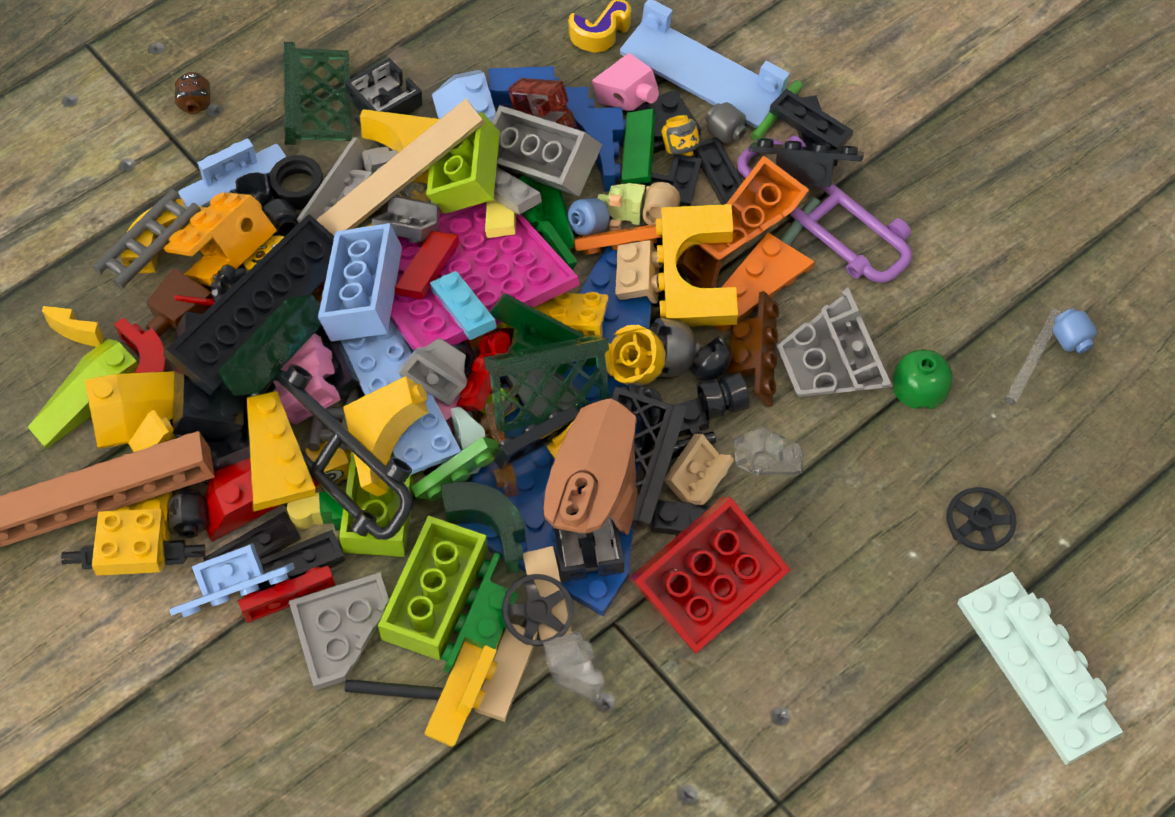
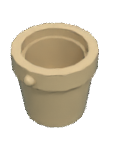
M657 182L646 187L642 216L648 225L656 224V218H662L661 208L679 207L681 197L674 186L669 183Z

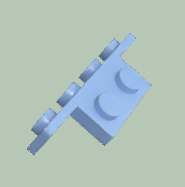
M247 138L197 162L202 180L179 190V196L181 199H184L187 208L192 203L206 207L211 204V199L222 192L229 193L230 190L234 192L236 188L235 180L245 174L260 172L266 174L267 177L270 176V171L274 165L285 158L286 155L278 144L255 153L252 143Z
M254 544L192 566L203 596L179 604L169 609L171 616L181 612L183 617H187L201 611L199 605L210 602L213 607L229 601V594L240 591L241 596L259 590L258 583L269 580L270 585L288 579L287 573L295 569L294 564L290 563L264 573Z

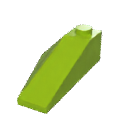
M107 339L84 355L29 424L28 429L45 449L49 448L91 417L85 386L86 379L134 373L138 367L137 361L120 342Z

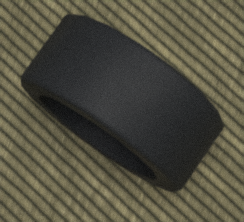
M292 155L281 159L271 169L269 177L274 199H284L290 202L295 210L304 209L324 181L320 165L314 159L304 155ZM304 173L313 177L314 181L305 190L292 192L281 188L283 180L290 175Z

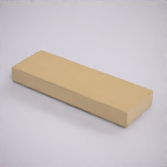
M554 546L522 553L527 575H548L561 582ZM534 580L540 596L544 598L560 590L551 582ZM565 598L555 605L551 611L564 625L568 617ZM541 623L538 626L541 640L551 638L559 633L545 623ZM570 626L565 635L558 641L546 646L574 640L572 627Z
M511 623L515 630L524 636L525 627ZM507 628L493 660L498 663L490 681L485 680L482 690L486 693L479 709H474L476 713L503 722L507 719L535 647L525 645L517 640ZM537 631L532 640L538 639L539 633Z

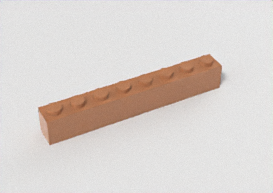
M197 431L0 496V547L98 516V512L113 511L214 478L210 446L201 433Z

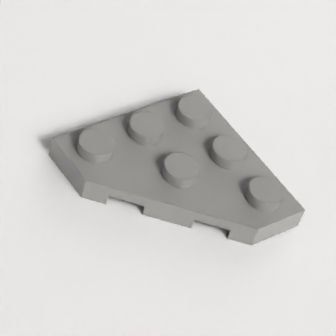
M381 572L289 601L315 691L346 681L377 629L389 602Z

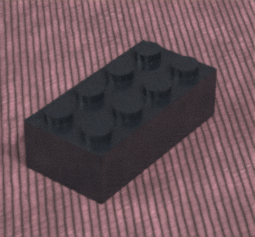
M185 311L175 330V340L203 314ZM244 363L211 396L174 366L173 434L185 435L199 431L203 438L221 441L242 429L244 426Z

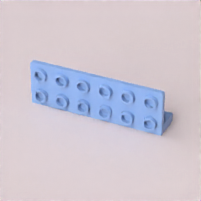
M647 0L644 4L642 22L620 48V54L623 56L628 53L634 55L648 65L655 74L712 105L724 102L732 104L746 115L747 124L754 128L758 127L768 115L770 105L786 89L790 73L765 61L760 68L759 75L670 28L673 10L655 0Z
M391 320L389 322L388 334L340 340L350 358L360 381L359 385L365 396L404 377L399 374L400 366L411 355V352L403 336ZM427 391L425 403L428 413L406 429L392 451L394 457L401 459L412 468L410 475L440 463L443 465L461 452L433 395Z

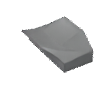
M438 338L425 347L417 348L400 366L399 374L404 377L407 376L417 384H421L427 392L450 405L467 385L464 373L466 355L441 338Z

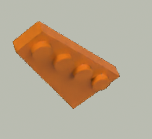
M767 233L721 287H736L737 322L751 314L752 310L758 306L759 292L765 291L770 298H773L777 291L784 286L787 288L802 273H807L813 269L815 261L770 233ZM717 325L713 327L724 333L732 325Z

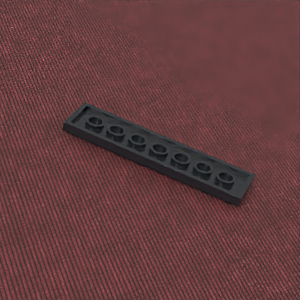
M308 214L165 350L163 356L211 396L325 282L334 235Z

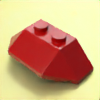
M250 458L215 471V477L209 479L205 494L209 525L206 531L212 542L280 506L277 505L253 511ZM311 477L314 486L319 485V484Z

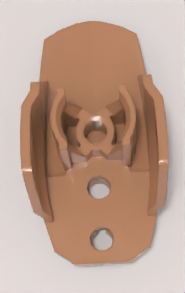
M612 398L581 408L558 451L546 486L543 506L545 519L556 529L587 534L601 529L606 520L611 518L622 534L628 535L630 532L638 497L635 486L634 453L637 419L630 410ZM581 486H586L582 488V494H578V488Z

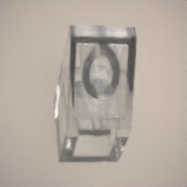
M763 426L734 438L736 466L755 475H799L803 473L801 445Z
M580 631L543 642V653L553 682L594 702L601 700V688L605 687V683L600 669L594 670L590 659L594 658V653L589 640L583 641Z

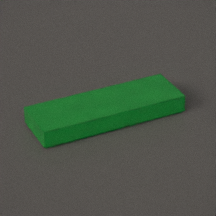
M653 109L627 113L621 178L623 184L651 182L656 113Z

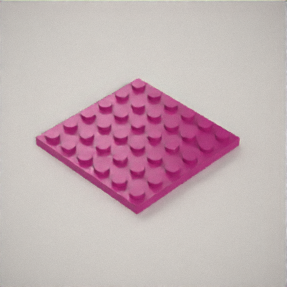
M487 202L447 214H440L439 232L458 235L460 243L436 280L457 271L489 313L504 293L531 307H535L580 285L578 276L521 214L516 213V233L514 235L487 238L485 232ZM397 237L402 246L396 284L424 242L413 243L409 242L406 237ZM431 288L423 300L396 295V291L394 292L390 320L414 351L417 348L431 344L438 338H441L450 345H456L468 339L462 328L454 321L453 316L444 308L436 294L434 295ZM494 318L496 325L502 323L501 321Z

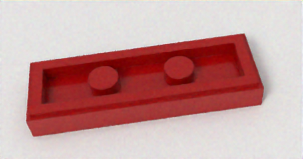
M431 231L394 287L396 295L423 300L431 288L430 282L436 280L460 243L458 235Z

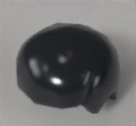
M260 172L248 173L235 180V191H229V193L251 195L258 200L262 208L273 197L272 188L266 174Z
M718 336L694 359L693 366L695 370L690 367L691 372L701 381L721 377L727 372L732 362L731 348L721 336Z

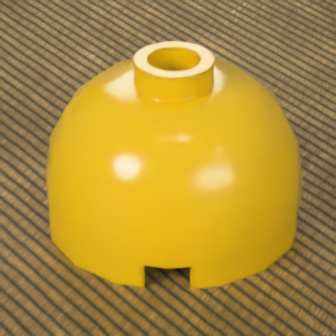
M627 325L616 331L614 334L616 337L611 344H607V350L604 355L607 372L617 381L626 385L644 386L654 381L661 374L665 366L666 352L663 342L653 331L640 325Z

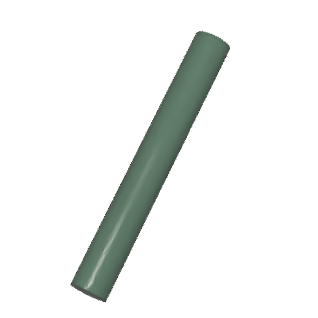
M812 197L802 211L808 215L821 204L820 200ZM794 220L780 240L790 246L804 226L797 220Z

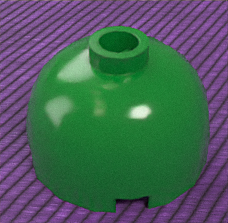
M927 349L914 350L904 355L896 365L892 377L894 394L903 404L914 409H918V407L934 409L943 404L950 394L953 380L951 367L944 357L935 351Z

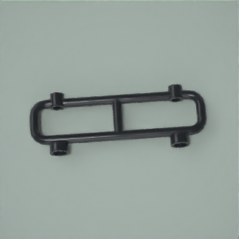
M291 364L287 372L281 369L266 371L258 380L249 397L265 394L273 381H278L333 434L316 461L313 462L300 449L310 476L354 518L350 527L355 533L361 536H367L369 533L380 540L394 537L408 519L413 507L411 491L405 484L412 473V468L396 457H391L385 466L305 390L312 379V375L303 367ZM342 442L399 496L400 507L386 527H381L376 522L377 519L372 513L363 510L324 472Z

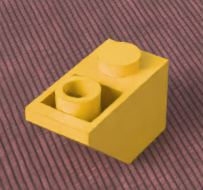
M152 410L147 414L128 444L132 452H136L158 443L176 439V436L173 434L174 429L166 417L160 419L156 411Z

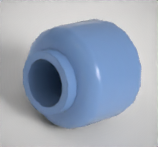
M585 198L573 202L568 211V220L573 232L581 236L603 232L609 223V211L606 204L598 198Z
M1072 308L1055 318L1052 332L1063 350L1067 352L1077 350L1081 354L1094 346L1092 340L1097 336V328L1085 311H1076Z

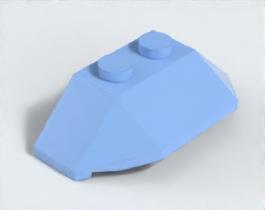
M481 70L453 75L432 94L438 119L444 117L465 99L470 102L477 113L483 112L491 122L495 117L496 111L486 77Z

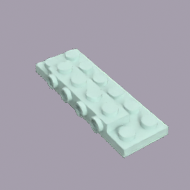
M1013 572L959 599L957 604L1065 765L1076 761L1121 736L1123 733L1122 729L1104 705L1107 701L1105 697L1107 690L1104 683L1099 678L1093 679L1086 670L1088 662L1085 656L1080 651L1074 652L1068 644V632L1061 624H1054L1049 616L1051 609L1048 603L1043 598L1037 599L1033 592L1028 595Z

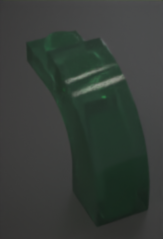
M454 482L442 484L441 489L447 522L455 525L479 523L492 529L501 542L506 574L519 572L518 561L523 560L521 542H526V533L521 514L512 501L498 490L480 483Z

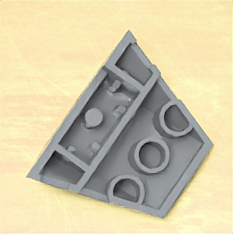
M849 287L841 292L842 296L830 306H824L821 309L822 312L813 320L802 324L777 345L798 397L892 387Z

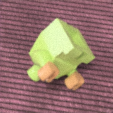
M632 183L611 186L609 195L598 194V199L606 204L609 216L613 218L609 223L610 231L621 230L622 221L625 220L631 221L632 224L640 225L644 207L645 185Z

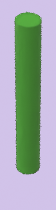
M795 80L788 90L797 95L803 88V84ZM769 112L762 123L751 133V138L754 141L762 138L778 117Z

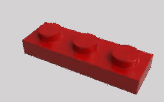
M329 566L323 568L315 567L297 578L286 579L276 583L274 587L263 591L256 590L249 593L243 599L238 600L246 623H250L290 607V600L334 587L335 583Z

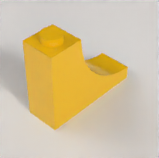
M363 109L360 115L362 138L382 143L392 150H397L398 154L440 119ZM429 168L412 182L428 184Z
M405 376L343 406L348 431L386 466L401 435L411 424L428 413L425 403L427 400L425 389L421 384H417ZM354 454L361 488L377 497L387 493V484Z

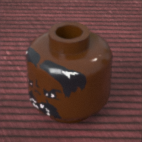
M188 72L179 77L175 82V104L177 107L189 114H197L200 111L206 110L210 105L209 81L196 72Z

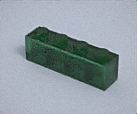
M313 295L287 298L218 370V373L234 396L258 394L322 325L318 319L320 306Z

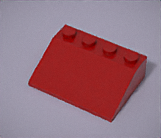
M723 496L633 573L629 579L691 650L697 653L790 572L791 569L731 497Z

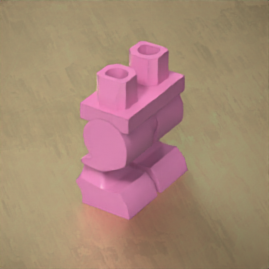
M308 331L301 335V345L299 347L286 344L278 349L279 358L271 362V369H281L287 372L291 364L299 365L312 375V379L305 390L318 403L327 408L341 400L336 388L324 380L334 374V366L331 360L332 351L323 346L320 336L312 331ZM274 381L276 389L273 392H278L287 418L291 423L296 425L313 415L278 381Z

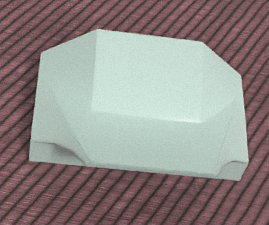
M461 407L451 408L454 437L461 451L481 437H485L483 426L473 419L471 411H465ZM478 467L469 474L478 473L480 468Z

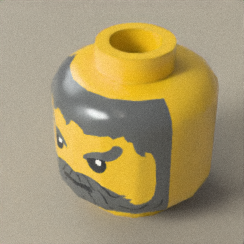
M687 115L669 118L661 130L665 149L669 154L692 156L693 150L697 149L701 143L697 124L693 119H688Z

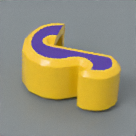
M612 0L594 24L574 13L570 14L568 27L571 42L582 50L593 53L608 50L616 41V30H621L622 33H625L630 28L631 6L625 0Z

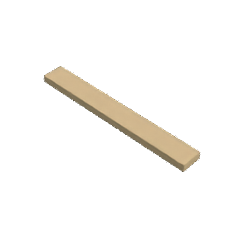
M467 99L463 100L316 220L334 236L335 231L354 229L485 123Z

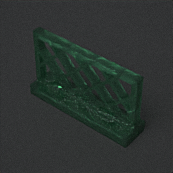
M284 42V145H296V139L351 141V103L346 97L345 82L350 80L348 50L295 48V42ZM300 58H311L316 63L308 68L300 62ZM331 59H343V64L336 69L327 62ZM321 66L330 73L323 79L314 73ZM307 77L317 83L310 89L301 83ZM334 78H337L344 84L337 90L328 84ZM321 88L331 94L324 100L314 94ZM308 98L317 104L310 111L301 104ZM335 99L344 105L338 112L329 106ZM322 109L331 115L325 122L315 116ZM308 120H311L318 126L314 130H302V125ZM338 121L345 126V131H334L329 126Z
M590 335L484 357L485 369L490 371L497 431L504 432L527 427L535 422L541 424L547 421L553 409H562L557 404L566 391L576 398L570 407L574 406L578 412L581 408L590 405L584 398L593 385L600 391V400L609 397L605 351H609L608 339L597 335ZM596 357L597 368L590 377L581 368L587 359ZM566 363L572 368V371L565 381L562 382L554 376V373L560 364ZM539 369L545 376L535 389L526 382V379L533 370ZM578 373L588 380L579 394L569 387ZM511 375L517 382L507 395L501 390L500 377ZM550 379L561 386L552 400L541 393ZM522 385L533 392L524 406L513 399ZM540 397L548 403V406L542 415L535 416L529 410L537 398ZM512 403L521 411L514 421L505 423L504 411Z

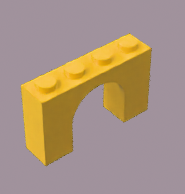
M732 204L661 208L662 218H656L657 236L662 235L663 245H657L658 263H664V273H658L659 291L665 290V300L660 301V318L680 320L689 327L737 325L736 287H694L682 279L676 268L677 261L682 253L694 245L732 242Z

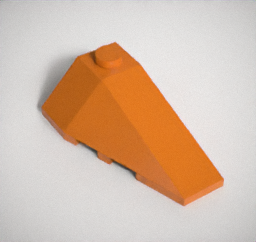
M763 155L727 202V204H732V242L697 245L720 261L791 214L809 189Z

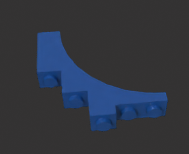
M554 66L489 69V91L494 107L499 108V105L507 108L532 112L527 95L512 94V92L523 83L528 85L538 84L539 87L552 85V87L559 86L560 88V77H554ZM588 87L560 88L564 102L536 99L537 105L541 104L543 111L567 112L569 119L573 116L572 128L586 132L602 144L595 163L601 174L604 192H609L611 186L615 185V180H620V163H614V158H619V146H623V135H625L626 118H623L622 107L594 108V98H588Z

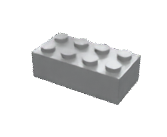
M499 105L492 121L500 131L497 167L505 172L520 177L524 175L535 182L580 197L602 144L584 131Z

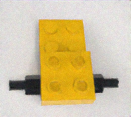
M171 491L113 511L98 512L94 544L84 545L80 551H63L61 553V559H63L61 562L62 565L82 563L83 569H93L96 576L161 572L165 565L184 564L187 558L206 557L205 544L186 545L185 540H171L168 525V504L172 498Z

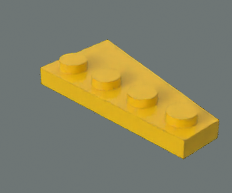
M274 391L247 398L253 511L315 496V486L278 392Z

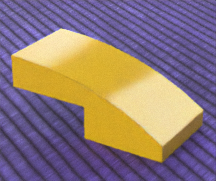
M43 306L42 312L49 326L62 336L95 347L103 343L104 336L98 322L77 320L72 309Z

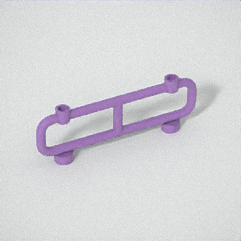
M792 136L787 140L802 142V146L806 147L805 143L797 136ZM773 139V140H774V144H782V145H785V143L783 144L782 142H780V141H778V140H776V139ZM749 147L742 152L737 162L738 170L745 179L752 171L748 166V162L759 153L749 152ZM833 183L831 187L818 186L830 196L807 215L799 207H796L789 214L849 263L846 266L847 272L855 279L864 275L873 282H890L911 263L912 251L905 242L911 236V229L907 223L896 218L888 226H885ZM840 203L900 252L901 257L888 270L883 272L877 271L871 267L866 257L856 255L818 224L817 221Z

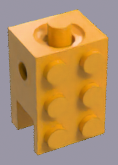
M224 192L217 194L211 199V205L207 209L192 216L190 219L191 223L184 230L175 232L169 238L170 242L163 248L167 253L193 256L200 250L204 255L184 275L200 285L211 286V283L215 281L213 276L218 274L222 266L231 265L237 269L277 231L262 211L261 204L251 195Z

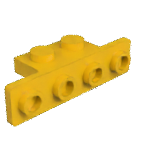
M464 641L424 732L427 737L450 747L456 744L471 709L478 710L486 693L481 690L484 679L490 681L498 663L493 661L497 651L496 648L493 649L485 645L481 649Z

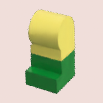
M327 492L315 493V496L292 501L287 505L290 520L297 529L305 530L315 524L331 523L334 524L335 531L341 528L343 507Z

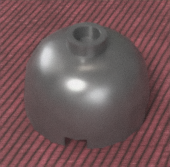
M656 319L654 322L659 323L658 327H652L651 331L663 342L666 352L665 366L658 377L679 376L685 373L693 364L694 359L699 356V341L695 340L694 333L684 322L676 319Z

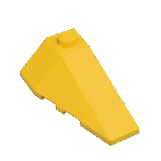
M174 371L114 374L85 380L98 449L128 444L147 414L152 410L156 411L160 419L164 417L168 421L173 419Z

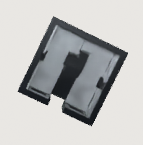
M390 58L345 82L346 97L361 113L364 109L407 115L422 106V90L410 78H407L406 92H403L400 88L403 86L402 70Z
M611 518L606 520L601 529L587 534L556 529L552 526L561 582L585 579L586 573L597 571L599 576L624 573V557L619 530Z

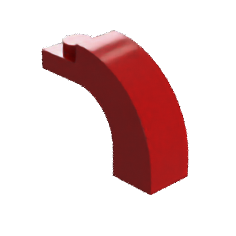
M124 317L114 324L120 339L140 357L138 367L134 373L171 372L169 360L163 356L165 352L163 344L152 328L144 332L138 324L134 323L131 325Z

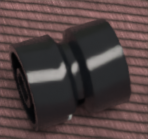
M739 372L722 376L720 382L713 378L697 383L698 398L701 400L708 420L724 416L726 410L735 413L749 408L748 391L744 379Z

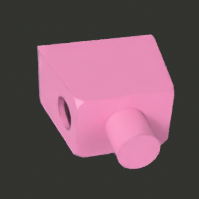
M630 53L592 80L598 103L611 107H622V110L626 111L635 110L645 101L654 103L659 96L653 70Z

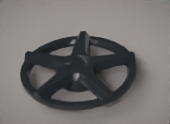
M974 487L961 491L951 500L946 514L947 524L954 540H958L961 544L974 550L996 551L1009 542L1016 529V514L1010 502L1000 493L988 488ZM984 492L980 504L974 508L960 501L961 497L969 493ZM993 496L1000 499L1006 505L1010 513L1009 516L996 515L991 509ZM954 507L968 517V521L959 529H956L953 522L952 514ZM1011 524L1007 535L996 542L992 526ZM978 530L987 544L971 542L964 538V536Z
M531 574L518 579L510 586L504 596L501 611L506 628L517 640L525 645L546 646L558 641L568 631L573 620L574 606L570 593L557 579L543 574ZM534 580L551 582L560 590L544 598L540 596ZM525 582L528 601L520 604H508L514 590ZM564 598H566L568 604V617L565 625L551 612L552 608ZM508 614L527 617L524 636L515 630ZM541 623H545L559 632L545 640H532Z

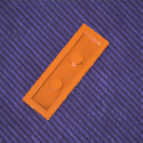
M656 224L579 236L574 241L576 251L584 250V254L587 255L601 252V247L611 245L612 250H618V245L629 244V242L651 240L654 244L657 243V238L662 237V235L657 236Z

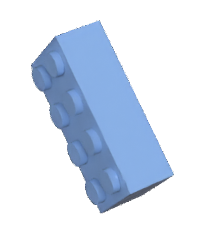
M391 223L335 231L318 319L331 342L388 334L395 292L394 287L396 286L402 246Z

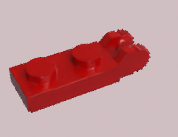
M487 333V335L482 337L483 340L479 344L481 354L472 364V372L467 380V385L460 392V398L456 407H461L465 411L483 410L506 359L505 356L511 342V338H509L507 333Z

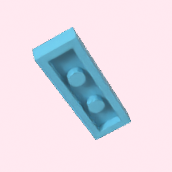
M457 271L430 282L434 295L436 294L444 308L453 316L454 321L462 328L469 340L497 328L493 316Z

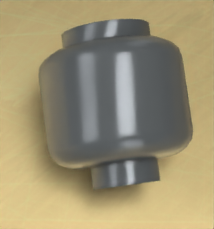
M728 102L715 104L706 115L707 131L723 143L728 144L734 140L739 141L747 131V127H745L746 115Z

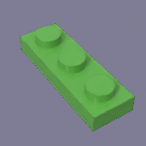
M481 437L411 486L415 497L430 501L443 497L446 494V489L454 484L466 481L470 477L469 473L478 467L481 468L493 462L494 456L497 455L499 450L498 441L486 437Z

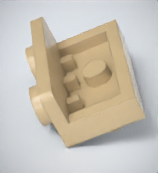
M651 240L618 245L615 294L619 300L647 296L652 304L658 303V294L662 291H659L658 273L663 263H658L657 250Z
M694 434L665 476L664 481L682 503L704 505L712 497L718 483L728 473V469L734 459L731 455L719 454L703 434Z

